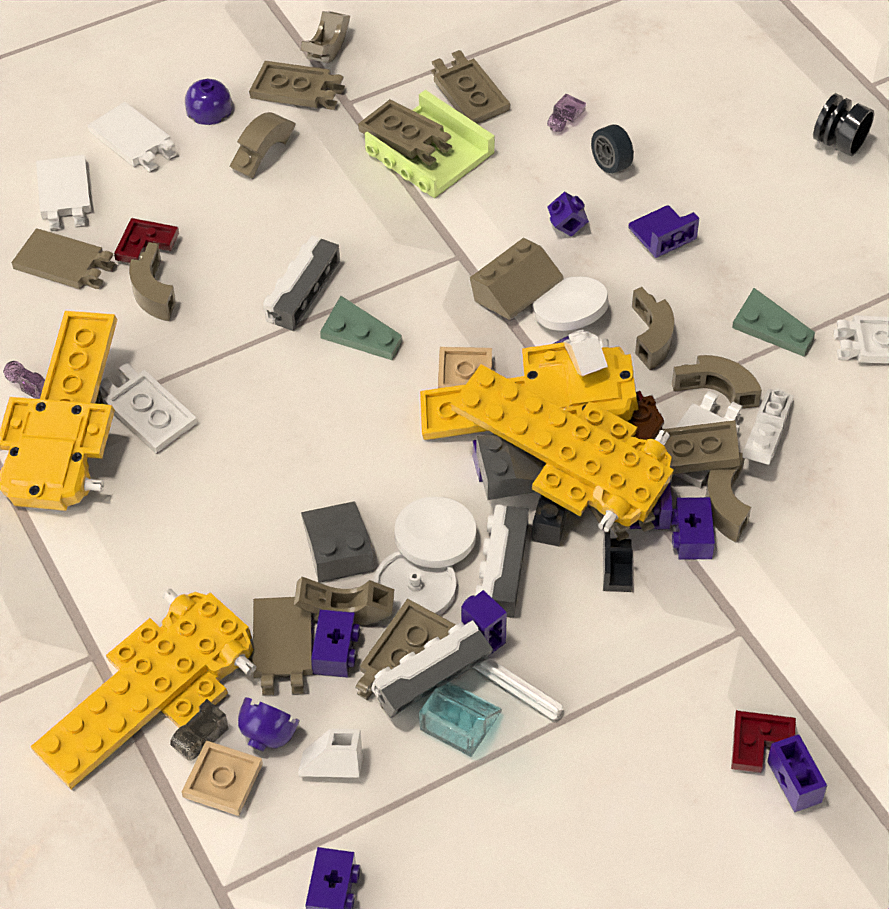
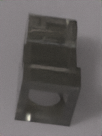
M206 699L199 706V712L173 734L170 745L188 761L195 759L199 756L206 740L214 743L229 729L226 714Z

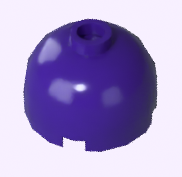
M207 78L194 82L188 88L185 95L187 116L194 118V121L198 124H218L222 122L221 118L226 115L228 118L233 109L229 90L222 82L216 79Z
M245 697L238 715V727L241 734L249 739L247 745L264 752L266 747L276 749L287 744L296 732L300 720L296 718L290 722V714L263 702H260L259 705H250L252 699Z

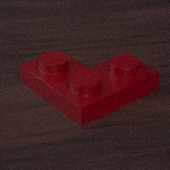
M131 218L114 252L115 260L130 263L131 259L139 260L141 253L145 252L148 242L157 243L161 250L171 251L179 235L178 227Z
M736 710L731 769L761 773L764 746L771 747L772 743L795 736L796 718Z

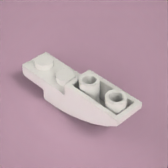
M768 388L758 411L754 427L745 445L743 458L770 464L782 435L794 395L787 394L780 389L772 390Z

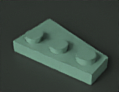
M753 288L732 325V328L803 357L815 336L813 330L756 288Z
M340 296L320 331L321 339L389 360H393L402 343L401 334L343 296Z

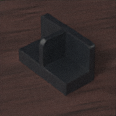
M610 529L608 532L604 531L603 591L631 592L632 539L618 541L617 538H610Z

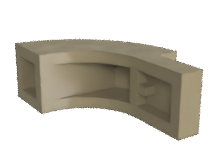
M322 11L316 34L311 40L302 41L300 50L307 52L306 59L324 63L332 62L344 42L350 15L333 11Z
M272 112L259 115L245 128L237 143L240 144V147L229 167L253 179L267 151L278 142L286 145L296 123Z
M148 242L145 252H142L140 255V259H131L129 275L134 298L138 305L149 315L169 321L176 304L173 285L163 284L155 279L161 263L159 245Z
M639 287L633 290L632 308L647 324L649 329L637 336L635 354L649 370H652L667 357L671 349L674 314L666 299L657 303L653 295L648 294L643 287Z
M698 355L696 364H685L676 366L673 369V391L708 388L722 393L730 403L735 402L741 405L742 409L759 407L762 392L760 384L749 370L737 362L719 356Z
M739 452L741 466L710 470L705 497H710L713 525L724 536L734 542L738 541L746 528L751 512V507L741 502L731 489L743 471L745 458L742 457L743 453Z
M302 576L296 584L294 606L315 613V621H318L320 610L353 612L355 614V624L360 626L379 622L392 614L395 589L371 580L357 588L340 589Z

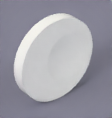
M568 277L534 301L533 308L537 321L544 327L552 330L568 331L588 326L597 321L606 312L609 300L605 286L598 280L589 277Z
M426 497L416 500L400 512L395 522V542L399 551L409 561L424 567L441 568L454 565L471 552L476 541V523L471 512L461 503L445 497Z
M400 551L391 554L382 561L374 576V582L395 589L391 618L395 617L407 598L441 616L449 609L456 594V576L452 566L441 568L420 566L409 561Z

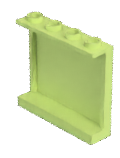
M427 90L419 94V106L414 108L413 111L442 125L444 132L451 135V139L447 143L452 145L448 152L443 153L435 143H431L430 145L435 148V152L431 156L436 158L432 165L424 164L419 156L411 159L392 149L369 132L365 133V149L370 156L377 158L386 167L393 169L405 180H409L419 187L422 192L429 194L433 198H436L494 154L495 135Z

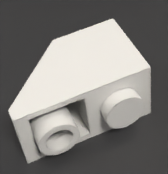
M579 330L569 334V339L563 341L579 375L584 376L608 367L597 335Z
M329 729L303 751L298 771L299 776L359 777L363 760L360 729Z

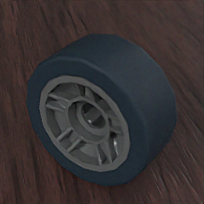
M611 124L593 133L591 138L592 153L596 163L603 171L613 174L631 166L634 158L633 145L629 135L622 127Z

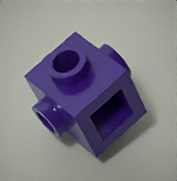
M565 191L547 206L553 226L570 237L589 222L584 210V202L578 196H572Z

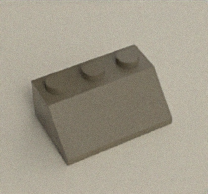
M523 237L472 275L470 282L475 302L511 320L564 278L542 246Z

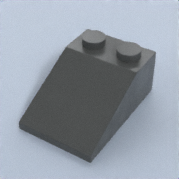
M494 433L477 436L476 455L487 500L536 492L532 490V484L546 465V462Z
M355 501L301 512L319 583L374 571L372 549Z

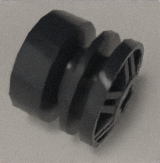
M835 93L827 100L817 118L813 139L819 142L824 141V144L828 146L836 141L835 147L837 150L853 156L867 138L874 120V110L859 103L852 108V100L848 98L843 99V96Z

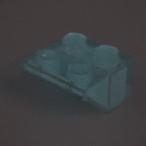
M450 682L435 689L420 710V730L472 757L502 712V709Z

